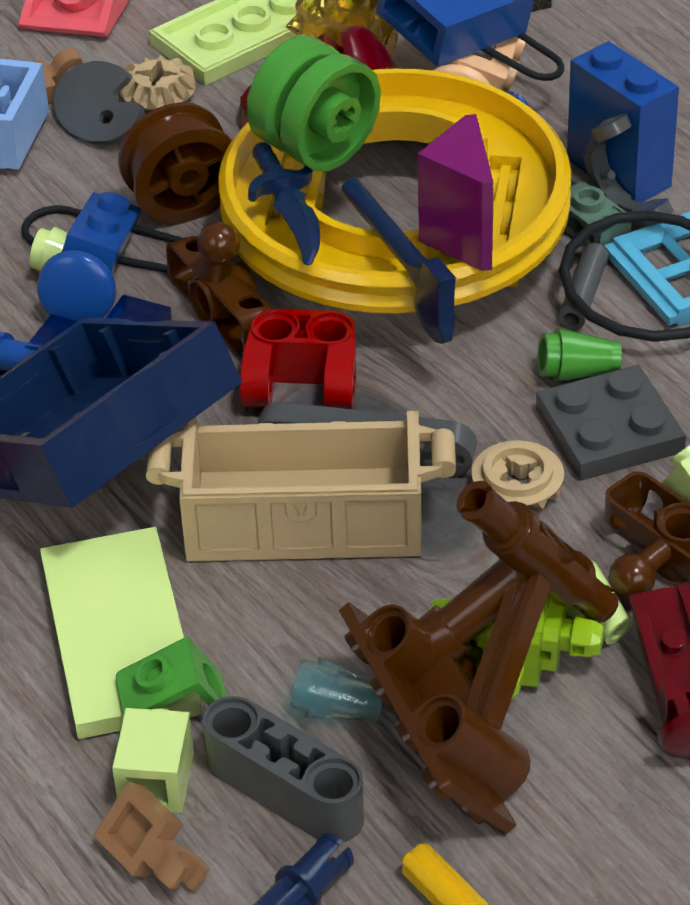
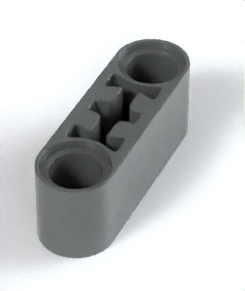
M239 696L223 697L212 702L206 708L202 718L208 768L214 776L316 839L324 833H331L347 842L360 833L364 825L363 776L360 768L353 761L246 698Z

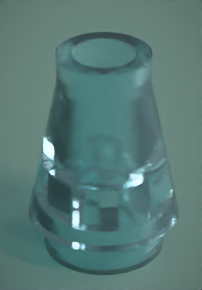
M319 656L317 662L307 659L301 660L293 688L290 708L304 711V717L357 719L377 723L383 701L375 693L369 680Z

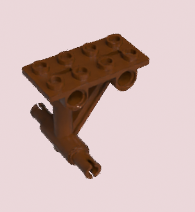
M475 481L467 485L460 492L456 508L462 514V518L471 522L482 531L486 547L500 558L495 564L445 606L440 608L436 605L419 619L402 606L394 604L382 606L368 616L348 602L339 609V612L350 630L344 635L347 644L360 660L370 665L374 672V675L369 679L371 687L387 706L395 709L400 718L395 723L397 733L404 743L413 752L421 755L427 767L421 771V774L428 787L444 802H448L451 798L459 802L466 814L477 824H482L486 820L507 834L517 824L503 801L518 790L526 781L530 771L531 759L528 750L501 730L546 599L548 597L555 604L561 606L572 605L585 615V618L603 623L615 614L619 598L616 593H612L614 590L610 586L605 585L596 577L593 562L582 552L574 550L564 542L545 522L540 521L537 514L527 505L517 501L507 502L487 482ZM493 624L476 672L474 661L466 653L472 649L470 642Z

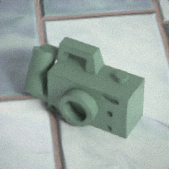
M584 180L579 183L571 181L570 213L564 231L574 238L586 225L612 214L625 213L626 211L605 197L601 189L590 186ZM631 223L616 224L592 234L582 245L599 243L604 246L611 243L614 237L631 232Z

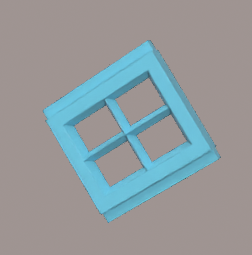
M690 212L681 214L680 216H684L690 219ZM655 223L614 237L613 242L604 245L609 252L608 259L668 326L676 324L678 327L690 323V296L683 299L668 282L690 274V256L676 242L690 237V231L680 226ZM664 246L678 262L656 269L642 253Z

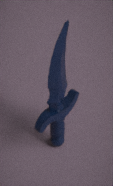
M257 143L253 147L252 154L262 174L250 183L248 200L254 202L262 195L274 194L273 206L284 217L293 231L301 250L303 264L310 265L313 263L320 247V228L313 208L305 202L306 194L299 189L304 188L310 183L313 170L306 166L300 170L284 169L268 143Z

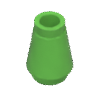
M555 328L553 333H542L540 336L537 352L539 375L541 377H552L554 383L594 377L620 370L622 348L619 341H609L605 338L561 328Z

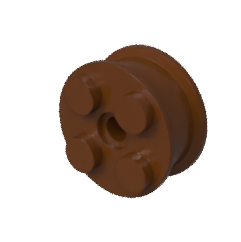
M189 102L164 105L143 116L124 134L118 157L119 171L125 184L135 193L136 200L141 209L149 217L166 224L186 223L205 217L220 207L218 176L221 161L232 140L223 132L222 126L214 114L205 107Z

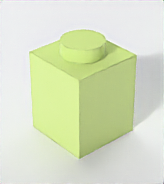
M126 708L112 767L117 797L126 783L142 784L171 813L183 812L194 756L189 712L170 711L161 708L152 710Z

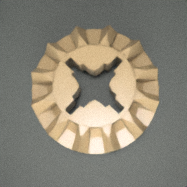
M160 55L157 59L150 60L143 57L141 64L131 63L127 65L126 71L131 74L132 78L130 83L120 91V95L126 102L134 101L144 106V109L155 110L172 103L185 102L192 96L196 88L193 68L183 65L180 58L165 60L163 55ZM159 80L156 82L155 86H152V83L154 81Z
M521 440L505 441L488 447L477 456L472 466V482H487L507 502L517 501L543 510L548 499L559 498L561 486L564 482V468L557 455L540 444ZM508 473L511 476L514 475L519 480L528 477V483L521 484L516 479L508 481Z

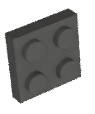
M640 365L536 392V409L580 481L676 455L685 449V433Z

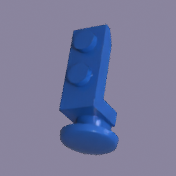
M93 192L68 231L62 252L48 259L41 268L37 282L38 297L45 311L56 321L72 326L83 317L104 318L112 309L116 299V283L113 277L116 262L129 241L141 213V208L131 205L130 201L124 196L111 192L101 194Z

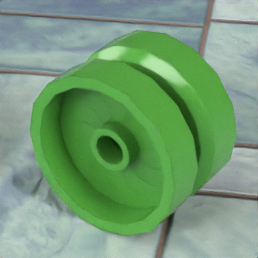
M298 35L282 42L272 51L255 74L247 97L246 117L252 133L279 151H285L296 161L313 171H330L345 164L361 148L371 133L380 108L381 88L377 74L367 65L349 55L340 54L334 47L314 36Z

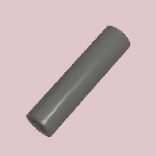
M589 243L584 247L572 279L576 293L589 307H591L609 258L607 248L599 243ZM565 297L558 317L559 322L567 329L577 330L582 328L586 318Z

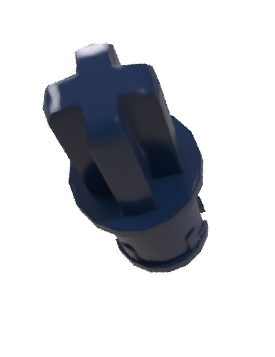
M331 833L322 834L316 843L293 866H282L275 874V884L253 905H320L321 894L344 871H347L353 865L354 857L352 851L348 847L336 858L332 857L328 860V857L344 841Z

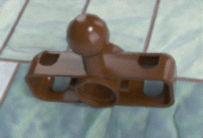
M213 222L204 227L199 236L185 237L166 245L167 270L172 283L192 304L200 320L215 322L222 338L237 355L243 358L244 347L253 318L259 313L273 310V308L258 294L255 280L247 266L242 262L229 263V261L235 258L240 248L239 236L234 227L225 222Z
M644 472L629 473L606 490L605 517L607 522L614 529L622 531L633 543L643 549L640 554L628 553L618 557L610 566L609 584L617 596L628 600V595L651 591L655 585L656 571L667 580L690 583V503ZM649 490L656 492L663 502L662 510L658 508L654 511V521L641 513L647 501Z

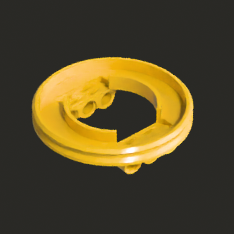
M395 68L372 70L377 74L381 88L380 108L373 129L363 144L393 140L430 144L463 116L476 114L493 178L492 270L481 271L419 242V229L403 231L404 234L427 259L439 257L456 277L454 306L486 297L506 287L518 288L519 279L537 267L556 246L565 230L570 213L571 166L565 146L556 131L543 117L525 103L494 86L456 74L421 69ZM247 122L227 147L221 161L218 176L222 222L234 227L239 236L240 248L237 254L252 270L270 283L298 297L322 305L369 313L416 312L414 297L417 287L404 266L374 230L344 224L318 210L322 209L324 204L326 171H313L310 183L304 188L299 189L306 194L305 202L313 208L320 228V247L313 263L310 265L303 264L301 250L293 231L284 217L273 206L274 194L262 195L254 202L248 200L250 183L262 174L253 157L252 150L257 143L264 141L252 133ZM271 146L284 169L300 170L305 166L285 151H279Z

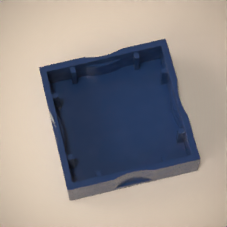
M83 317L0 377V498L73 508L240 385L242 380L216 323L177 320L136 322L119 318Z

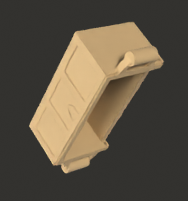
M407 411V420L333 421L331 423H258L204 426L197 425L196 416L184 425L183 431L173 433L148 452L146 479L152 484H166L180 488V508L186 561L422 556L421 483L438 477L449 478L455 474V436L449 429L441 428L436 430L419 425L418 411ZM431 441L432 466H420L419 442ZM172 447H183L181 472H170Z

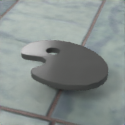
M91 61L74 66L61 77L54 91L53 106L62 126L74 136L93 144H110L122 140L124 134L145 113L144 106L134 101L119 102L117 100L118 93L130 83L132 77L122 67L106 61ZM103 118H106L110 122L104 124Z

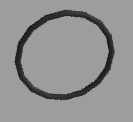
M650 210L615 213L586 225L566 245L559 268V275L566 298L588 321L618 336L651 342L690 338V326L687 328L653 331L624 326L593 311L576 293L570 274L575 251L592 234L616 224L642 221L680 226L690 231V219L680 215Z

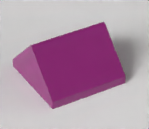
M471 114L463 116L418 153L419 242L484 271L492 270L493 178L477 115Z

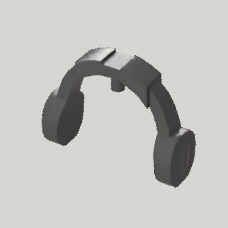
M627 113L605 119L602 123L592 128L591 133L593 136L588 142L587 153L583 157L587 173L590 175L595 187L601 189L605 197L626 212L650 210L668 214L673 213L674 210L667 198L654 199L647 202L631 199L632 196L617 182L615 172L609 167L605 142L632 126ZM642 221L635 223L637 227H644L655 222Z

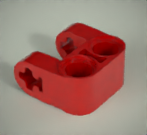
M273 309L261 312L253 318L245 343L240 378L242 383L240 384V400L242 407L264 408L272 403L275 383L324 384L325 407L354 410L357 388L354 321L348 315L342 312L326 310Z

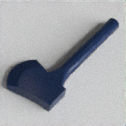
M350 178L346 180L341 188L344 196L404 266L415 283L417 291L414 297V306L423 328L429 337L437 343L444 344L452 341L455 325L454 296L456 277L439 257L427 259L420 253L359 179Z

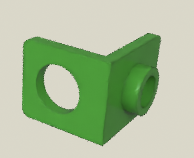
M188 636L119 670L116 674L123 716L126 708L150 710L163 708L193 692H196L208 706L217 699L227 697L222 674Z

